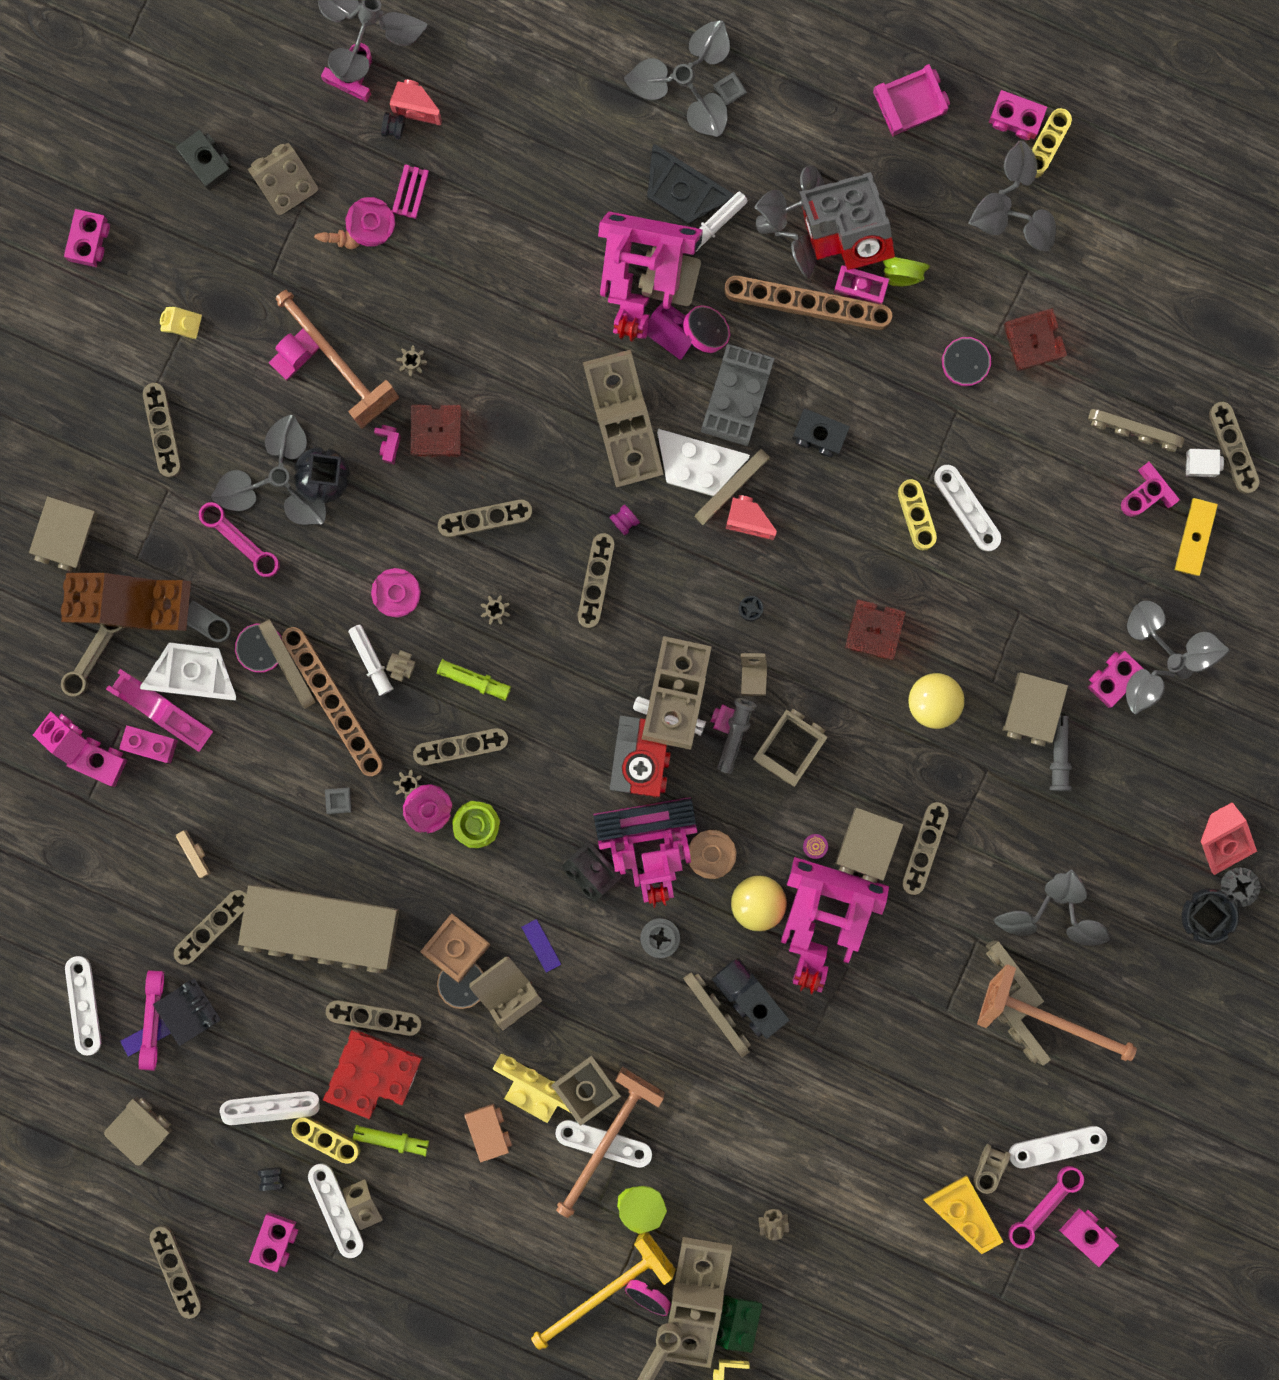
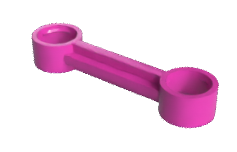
M210 502L200 508L199 519L201 523L208 528L217 529L254 563V569L260 576L270 578L277 574L280 567L277 557L272 553L263 552L226 519L225 512L221 506ZM211 506L219 508L221 512L220 520L214 524H209L204 520V512ZM265 556H269L275 561V568L269 574H264L258 569V561Z
M148 970L145 985L146 1004L143 1038L139 1054V1070L155 1071L159 1014L153 1004L161 999L164 987V971Z
M1073 1166L1062 1168L1057 1176L1058 1183L1025 1221L1017 1222L1010 1227L1008 1237L1015 1247L1025 1249L1031 1246L1035 1239L1034 1232L1069 1192H1077L1082 1188L1084 1176L1080 1170ZM1069 1170H1074L1080 1177L1078 1185L1073 1188L1065 1187L1062 1182L1064 1173ZM1018 1227H1026L1030 1232V1238L1025 1244H1017L1013 1240V1232Z

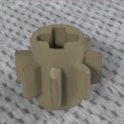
M412 345L411 351L406 352L402 348L401 350L404 355L402 358H396L397 362L403 363V366L399 369L400 372L407 370L410 377L416 371L423 374L421 366L428 364L426 360H421V357L425 354L424 351L415 352L414 345ZM411 357L414 359L417 357V365L413 366L410 364L407 366V358Z
M488 596L489 603L487 605L481 604V607L486 609V612L481 617L485 618L488 616L490 618L489 625H492L494 620H498L499 624L502 625L501 618L503 616L510 617V614L505 612V608L509 607L510 604H502V596H499L497 600H493L491 596ZM499 604V609L502 613L496 614L493 617L489 608Z
M400 650L399 655L392 653L386 668L387 671L392 672L391 678L401 682L404 677L410 679L416 661L410 660L412 657L410 653Z
M413 770L409 771L408 776L400 772L401 780L393 782L395 785H399L400 788L396 795L403 792L405 800L414 788H411L410 792H406V788L402 787L403 782H407L408 778H412L411 781L415 784V789L422 786L418 782L422 776L413 777Z
M776 1209L765 1211L764 1218L759 1217L760 1235H766L769 1240L782 1239L784 1232H789L788 1215H782Z

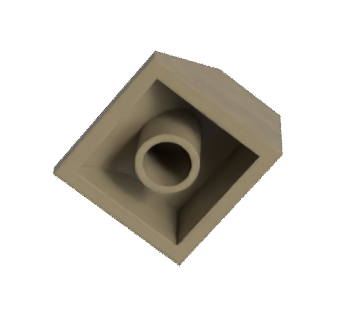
M589 1056L551 1085L580 1126L621 1097L592 1056Z

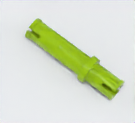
M444 659L440 662L437 670L438 675L480 690L479 693L481 694L487 693L504 701L507 700L511 690V686L491 679L489 675L477 674Z
M359 1125L355 1127L356 1133L353 1135V1141L397 1149L399 1153L406 1151L426 1157L427 1149L420 1147L428 1148V1140L408 1137V1134L404 1133L397 1135Z

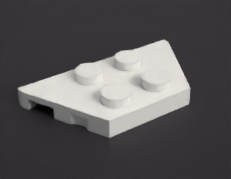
M658 429L657 434L667 484L714 496L747 462L750 456Z
M169 643L140 687L142 690L236 701L232 683L218 648Z

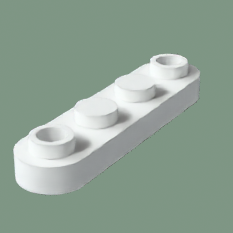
M951 465L941 466L935 472V484L977 546L983 551L995 550L1001 542L1000 532L958 470ZM942 475H950V482H944L942 480ZM985 535L992 537L990 544L984 542L983 538Z
M76 956L69 959L65 965L75 1046L81 1054L92 1055L101 1047L92 968L88 959ZM77 964H81L83 966V971L81 973H77L75 971V966ZM86 1038H91L93 1040V1045L91 1047L86 1046Z
M310 1091L226 1101L221 1105L220 1115L222 1121L227 1125L302 1118L315 1115L320 1109L318 1096Z
M564 1120L556 1128V1138L563 1145L594 1154L607 1131L585 1124L580 1126L576 1121ZM571 1128L573 1130L572 1136H565L563 1133L564 1129ZM617 1134L604 1157L634 1167H644L651 1161L652 1151L644 1142ZM642 1150L644 1156L640 1159L636 1158L634 1155L635 1151Z
M1089 1126L1019 1142L1010 1148L1009 1153L1011 1155L1009 1160L1018 1168H1027L1097 1152L1105 1147L1107 1136L1101 1128ZM1092 1135H1098L1099 1141L1095 1144H1092L1090 1141ZM1021 1151L1026 1152L1024 1160L1018 1159V1154Z
M323 1163L316 1164L310 1169L308 1180L336 1245L344 1257H357L363 1250L364 1242L348 1209L338 1181L330 1166ZM320 1171L326 1174L325 1180H319L317 1173ZM347 1241H355L356 1247L353 1249L348 1248Z

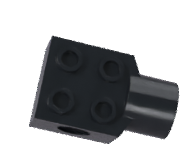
M739 957L712 977L713 982L730 1002L733 1000L737 1002L733 1006L742 1018L745 1016L750 1018L752 1022L749 1026L758 1037L763 1035L768 1039L790 1021ZM758 1004L766 1007V1012L761 1017L753 1015V1009Z

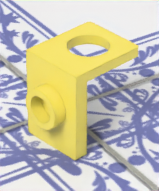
M719 1359V1368L714 1369L713 1380H724L725 1367L749 1369V1361Z

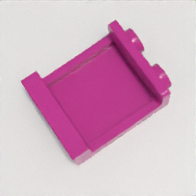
M930 64L925 65L922 70L886 85L882 83L874 87L873 93L892 136L947 113L948 105H950L949 98L945 91L941 92L938 85L940 83L939 75L936 69H931Z

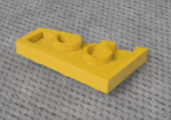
M967 1176L923 1199L981 1254L1003 1243Z

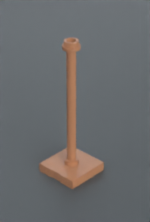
M287 290L282 291L276 297L278 306H285L362 397V400L348 412L360 428H364L399 399V396L387 380L372 392H369L293 302L294 295Z
M1007 964L990 981L977 1025L987 1028L1003 1012L1006 1005L1119 1053L1124 1061L1133 1060L1137 1048L1132 1043L1128 1042L1126 1045H1123L1010 997L1009 990L1016 971L1015 967Z
M623 1066L617 1075L616 1082L628 1088L630 1095L564 1203L559 1201L557 1204L558 1208L556 1211L564 1217L569 1218L570 1215L574 1214L575 1210L572 1207L638 1099L644 1098L657 1107L660 1106L664 1099L665 1092Z

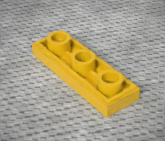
M1195 498L1192 499L1175 566L1176 571L1200 576L1218 504ZM1193 533L1199 536L1198 542L1193 541Z

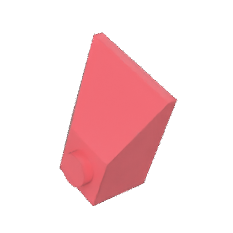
M404 80V83L397 82L390 101V107L394 116L405 115V118L441 125L442 119L439 109L423 87L418 86V82L412 80Z
M739 495L738 499L733 498L726 529L774 540L777 531L759 505L752 502L753 498Z
M1233 803L1220 808L1210 815L1201 844L1210 869L1216 875L1257 852L1246 819Z

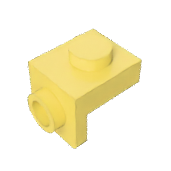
M166 307L160 318L161 331L196 339L202 315L177 307Z

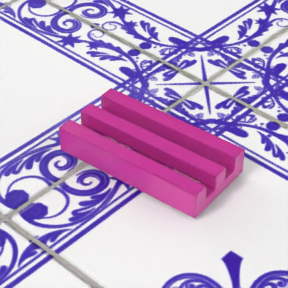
M404 165L392 210L394 214L413 219L417 218L429 174L428 170ZM410 172L412 173V177L406 195L403 210L399 209L406 185L407 177ZM421 175L422 178L413 211L408 212L417 176Z

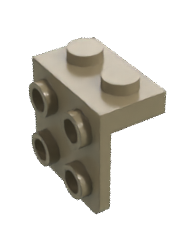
M289 143L278 145L272 150L270 155L255 160L251 164L252 167L247 169L278 215L284 214L318 191L316 183Z
M653 246L652 250H647L646 256L651 257L657 247ZM683 255L679 289L673 295L672 304L685 307L691 305L701 267L699 259ZM648 267L646 274H641L639 288H642V295L663 301L665 292L653 290L655 271L650 270Z
M509 957L503 958L470 983V989L490 1011L502 1031L542 1002L534 986Z
M138 1097L133 1098L127 1104L126 1109L104 1132L105 1137L135 1165H141L173 1131L169 1127L171 1124L162 1115L157 1116L151 1110L153 1107L144 1098L139 1099Z

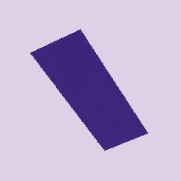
M537 919L521 927L546 973L561 965Z
M162 1019L159 1020L157 1041L171 1034ZM143 1029L120 1041L128 1056L140 1050Z

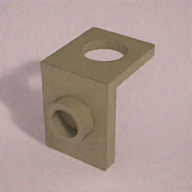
M741 653V695L766 696V654ZM749 659H758L760 661L753 662L749 661Z
M365 1179L343 1189L348 1209L360 1230L383 1220L371 1198ZM357 1189L363 1190L361 1196L351 1198L353 1191Z

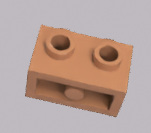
M494 1104L465 1113L480 1162L509 1153L508 1147L512 1146L508 1131L503 1133L500 1123L504 1122V1118L500 1108L495 1109Z

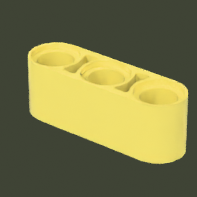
M1060 108L1052 112L1032 148L1036 160L1042 163V169L1037 170L1035 178L1044 174L1071 125L1072 117L1066 109ZM1053 118H1063L1065 121V126H1056L1053 122ZM1042 139H1051L1054 147L1045 148L1042 144Z
M909 479L904 481L899 487L898 497L914 546L922 551L928 550L936 542V532L920 483ZM907 485L913 486L916 489V496L913 498L906 497L903 492L904 487ZM913 509H920L924 515L923 520L914 521L911 517V511ZM919 533H928L931 537L930 544H921L918 540Z
M311 1117L298 1118L292 1125V1134L295 1138L342 1163H351L359 1156L360 1147L356 1141ZM304 1121L309 1124V1134L303 1135L298 1131L297 1126L299 1122ZM327 1133L332 1137V1144L330 1146H324L320 1143L319 1138L321 1134ZM351 1145L355 1152L354 1156L350 1158L343 1156L342 1146Z

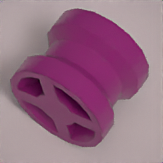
M626 505L620 508L619 513L609 517L625 536L629 533V529L632 526H637L640 523Z

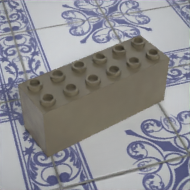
M248 885L238 945L244 946V951L258 953L261 952V949L269 950L268 955L283 957L286 953L293 954V959L308 961L310 957L318 958L317 963L332 965L337 961L343 962L342 967L357 969L361 965L367 966V971L382 973L384 969L390 968L400 909L258 885Z

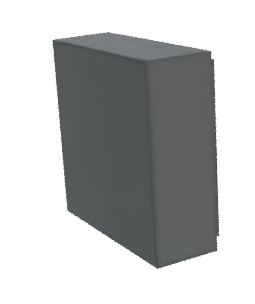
M734 72L713 84L714 89L723 99L726 107L747 94Z
M350 788L325 789L327 814L352 812Z

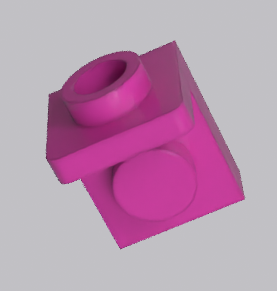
M382 425L381 429L375 428L374 430L376 435L387 438V441H383L381 444L380 455L383 456L382 460L385 463L394 465L401 435L396 433V428Z
M721 705L720 709L715 708L710 721L715 723L713 729L728 734L730 729L728 721L729 718L733 717L734 709L725 705Z

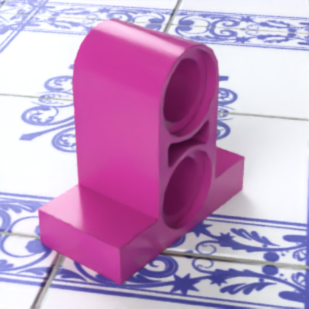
M360 43L358 52H365L367 54L366 58L369 60L370 68L372 63L371 52L368 46ZM355 44L349 49L351 52H353ZM325 67L321 75L324 82L367 103L371 92L369 88L361 85L364 78L356 82L345 83L338 79L330 69Z
M302 329L295 337L290 333L279 342L275 348L278 354L269 364L288 381L320 348L308 333Z
M1148 462L1138 469L1146 481L1122 500L1121 509L1126 516L1135 517L1159 499L1168 508L1172 507L1180 499L1152 464ZM1153 483L1159 488L1157 496H1152L1148 493V484ZM1133 498L1139 502L1140 507L1138 511H1132L1128 507L1129 499Z

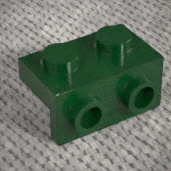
M725 1295L715 1344L728 1350L752 1353L762 1303Z

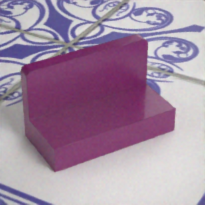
M662 302L649 318L647 336L681 360L692 345V339L689 335L686 336L684 332L683 322L685 315L673 306H670V309H664Z

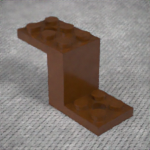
M66 573V579L63 583L64 600L61 606V622L103 624L142 630L186 631L191 581L152 580L109 573Z

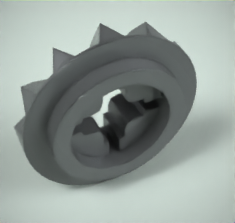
M1246 868L1231 869L1224 875L1221 881V891L1227 893V898L1229 900L1233 899L1237 907L1251 905L1258 898L1261 889L1259 878L1252 870ZM1237 880L1241 883L1250 882L1244 888L1246 897L1240 891L1232 893L1237 887Z
M661 918L654 919L644 926L640 937L641 945L650 956L665 958L677 950L680 943V934L677 927L671 921ZM661 927H663L664 936L667 939H671V942H662L659 949H657V940L649 936L658 935Z

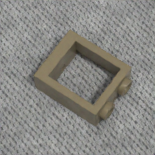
M792 709L791 712L785 710L752 759L793 787H795L827 739V736L824 735L826 730L814 722L811 726L804 722L805 716L795 709ZM787 719L818 739L795 774L764 755Z

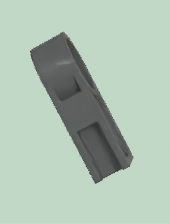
M192 600L188 608L187 625L214 642L226 641L231 635L230 624L225 619ZM216 621H222L227 626V634L222 639H214L210 635V626Z

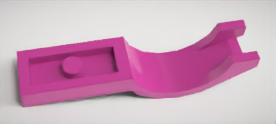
M122 669L118 671V674H120L119 678L112 687L109 685L106 690L141 711L198 752L202 749L213 733L211 729L157 692L140 689L142 682Z

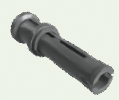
M743 698L735 699L734 704L736 707L733 717L729 718L728 721L730 729L717 769L721 772L732 773L743 735L750 728L749 720L752 711L757 706L750 700Z
M1069 716L1059 717L1054 735V763L1050 765V770H1052V786H1050V791H1072V787L1069 786V771L1072 770L1071 763H1068Z

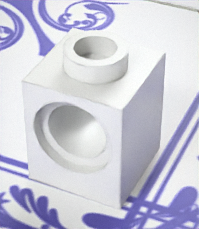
M1190 449L1186 452V476L1216 477L1220 474V471H1223L1224 457L1220 456V450Z

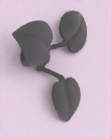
M318 0L319 9L327 19L333 22H342L346 17L353 19L358 14L362 23L353 52L346 48H338L333 50L328 58V66L332 73L338 79L345 82L359 81L368 73L369 60L365 56L357 54L366 26H371L378 20L380 28L386 30V38L400 46L413 44L427 28V23L406 14L390 12L383 16V11H380L382 6L380 0H362V3H359L358 0Z
M722 20L710 22L699 28L692 35L689 42V51L699 58L688 65L680 64L676 66L670 77H667L668 69L666 65L655 58L643 60L624 77L629 88L647 100H658L664 97L668 92L666 82H671L674 79L679 85L688 86L698 100L692 103L687 111V120L690 126L699 133L715 137L721 136L725 130L728 117L726 104L715 93H709L702 99L692 84L695 80V73L692 69L700 64L703 59L708 64L714 65L722 62L728 56L730 40L725 23Z
M1019 140L1008 152L1004 161L1005 174L1010 181H1015L1014 184L1006 189L999 190V194L991 193L985 196L976 207L969 224L979 228L986 234L999 235L1008 224V215L1024 218L1029 221L1023 230L1029 245L1040 251H1049L1054 245L1056 235V223L1052 214L1047 210L1041 209L1035 211L1031 217L1030 215L1010 210L1012 203L1006 193L1019 187L1020 183L1025 186L1032 184L1037 174V161L1032 149L1024 141Z
M814 165L806 166L802 170L800 175L802 191L825 185L821 173ZM776 189L771 190L763 195L754 207L762 214L756 219L757 230L761 235L775 233L776 237L786 236L793 238L794 241L791 244L794 260L805 279H808L816 264V255L810 237L806 234L799 237L798 234L782 231L787 224V212L801 206V201L786 207V200L782 192Z
M288 415L278 420L267 432L265 437L266 451L270 455H279V464L270 471L268 478L251 485V478L245 472L240 470L227 472L219 480L211 495L212 500L216 504L228 510L244 511L256 502V494L253 489L270 483L274 487L285 486L291 494L284 502V510L286 516L292 522L301 525L323 524L325 522V503H321L320 500L311 502L304 498L297 488L294 491L288 483L289 472L283 467L284 457L296 459L306 449L307 440L305 433L294 415Z
M1141 601L1135 605L1129 616L1127 629L1129 634L1137 640H1145L1152 634L1154 639L1170 654L1167 661L1169 671L1155 670L1151 674L1149 671L1141 669L1131 676L1126 687V698L1131 711L1136 715L1156 704L1163 696L1165 684L1163 679L1157 675L1170 676L1171 678L1177 675L1181 679H1187L1193 672L1204 671L1212 667L1230 652L1229 648L1215 635L1209 632H1200L1188 641L1186 645L1188 653L1183 655L1174 653L1155 632L1165 626L1166 616L1163 609L1152 601Z
M1072 869L1066 874H1056L1054 879L1045 885L1047 897L1035 917H1032L1028 912L1012 911L994 918L997 926L1012 935H1031L1037 931L1035 923L1039 921L1050 899L1053 898L1057 903L1064 904L1068 902L1073 926L1067 928L1066 933L1072 941L1081 945L1095 946L1110 940L1107 928L1101 923L1092 920H1084L1079 923L1076 921L1073 903L1083 902L1087 897V891L1081 879Z

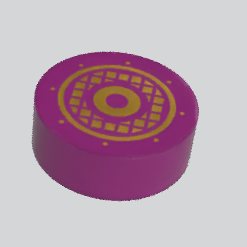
M819 834L809 835L803 843L804 853L813 859L823 857L828 850L827 840Z

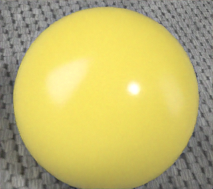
M941 673L928 674L921 677L913 685L909 694V708L913 717L921 725L932 729L945 728L953 724L960 717L964 708V694L960 685L952 677Z
M752 876L743 880L736 887L732 895L731 907L734 917L742 926L752 931H766L775 927L782 920L786 912L787 900L784 890L775 880L766 876Z

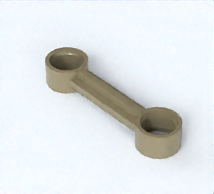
M100 624V629L74 672H69L63 676L61 688L65 694L79 697L86 692L88 688V675L113 634L121 632L125 627H118L112 630L108 629L106 625ZM71 676H79L83 682L81 691L78 693H71L66 688V681Z
M666 1323L658 1328L656 1347L637 1380H654L668 1354L679 1349L682 1332L677 1325ZM664 1333H672L678 1340L674 1343H666L661 1340L660 1336Z

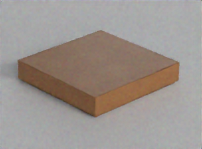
M451 913L420 953L456 982L460 983L489 948L490 943Z

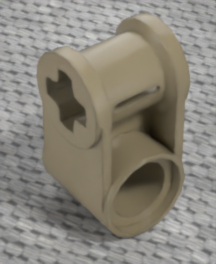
M986 1144L973 1178L974 1187L978 1191L989 1194L996 1190L1001 1176L1008 1165L1011 1153L1000 1152L991 1148L990 1144ZM990 1156L998 1158L999 1161L991 1159ZM989 1175L992 1180L990 1187L986 1189L981 1188L979 1183L981 1177Z

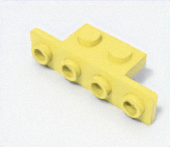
M500 1054L493 1070L514 1081L504 1098L505 1100L546 1123L550 1120L557 1106L570 1112L551 1086L555 1081H551L538 1074L535 1070L525 1067L512 1057Z

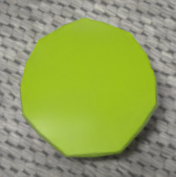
M897 257L883 261L885 265L884 278L889 279L888 284L892 286L917 284L924 280V273L930 269L928 264Z
M470 801L462 805L452 820L455 838L468 848L484 847L495 841L500 825V819L493 807L476 801Z
M639 1186L625 1189L618 1196L617 1207L619 1209V1217L628 1229L642 1234L660 1227L667 1209L659 1191L652 1187Z

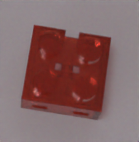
M1053 308L1004 323L1003 326L1017 372L1067 356L1062 337L1058 336L1055 339L1052 332L1058 329Z
M411 405L412 456L461 457V405H440V409H433L432 405ZM428 427H432L431 432H428Z
M857 600L844 648L891 661L894 660L906 612L885 607L884 612L875 610L878 604Z

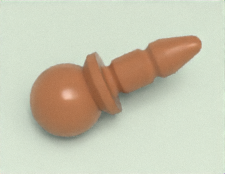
M339 230L338 234L323 232L314 236L319 241L337 243L338 247L345 246L348 249H355L360 245L350 237L348 231L344 232L343 230Z

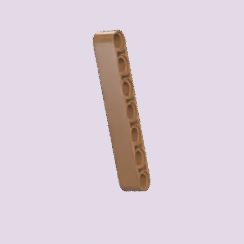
M732 276L725 283L724 293L729 300L874 330L886 329L892 319L891 310L882 304L742 276ZM733 283H738L742 286L743 290L739 294H733L730 292L729 286ZM756 288H762L766 291L767 295L763 299H757L753 295V291ZM787 293L791 301L787 304H782L778 301L777 295ZM806 297L812 298L815 306L810 309L804 308L801 300ZM829 302H834L838 305L839 311L831 314L826 310L825 305ZM853 307L860 308L863 316L853 318L850 315V309ZM876 312H883L887 317V321L884 323L876 322L874 314Z
M296 627L286 629L282 635L283 644L358 767L367 776L379 775L383 770L381 757L307 636ZM293 632H298L301 637L300 642L295 646L290 645L288 642L289 635ZM306 653L312 654L314 658L313 663L308 667H304L301 664V658ZM319 674H323L327 679L325 686L317 688L314 685V678ZM336 695L339 698V705L335 709H330L326 704L328 697ZM344 716H349L352 719V726L348 730H342L339 725L340 719ZM357 737H361L365 741V747L361 751H355L352 747V742ZM370 758H374L378 762V768L374 772H368L365 768V763Z

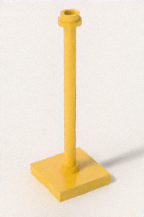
M649 1232L639 1234L634 1244L642 1254L643 1260L543 1333L535 1332L531 1340L537 1349L547 1348V1341L648 1268L653 1269L664 1285L672 1280L676 1269Z

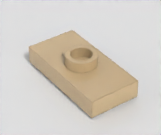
M187 830L176 834L177 840L198 877L204 878L211 874L203 860L205 853L199 843L194 844Z

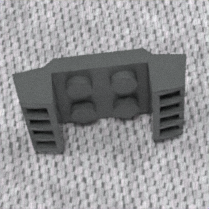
M727 344L701 433L748 447L775 357Z

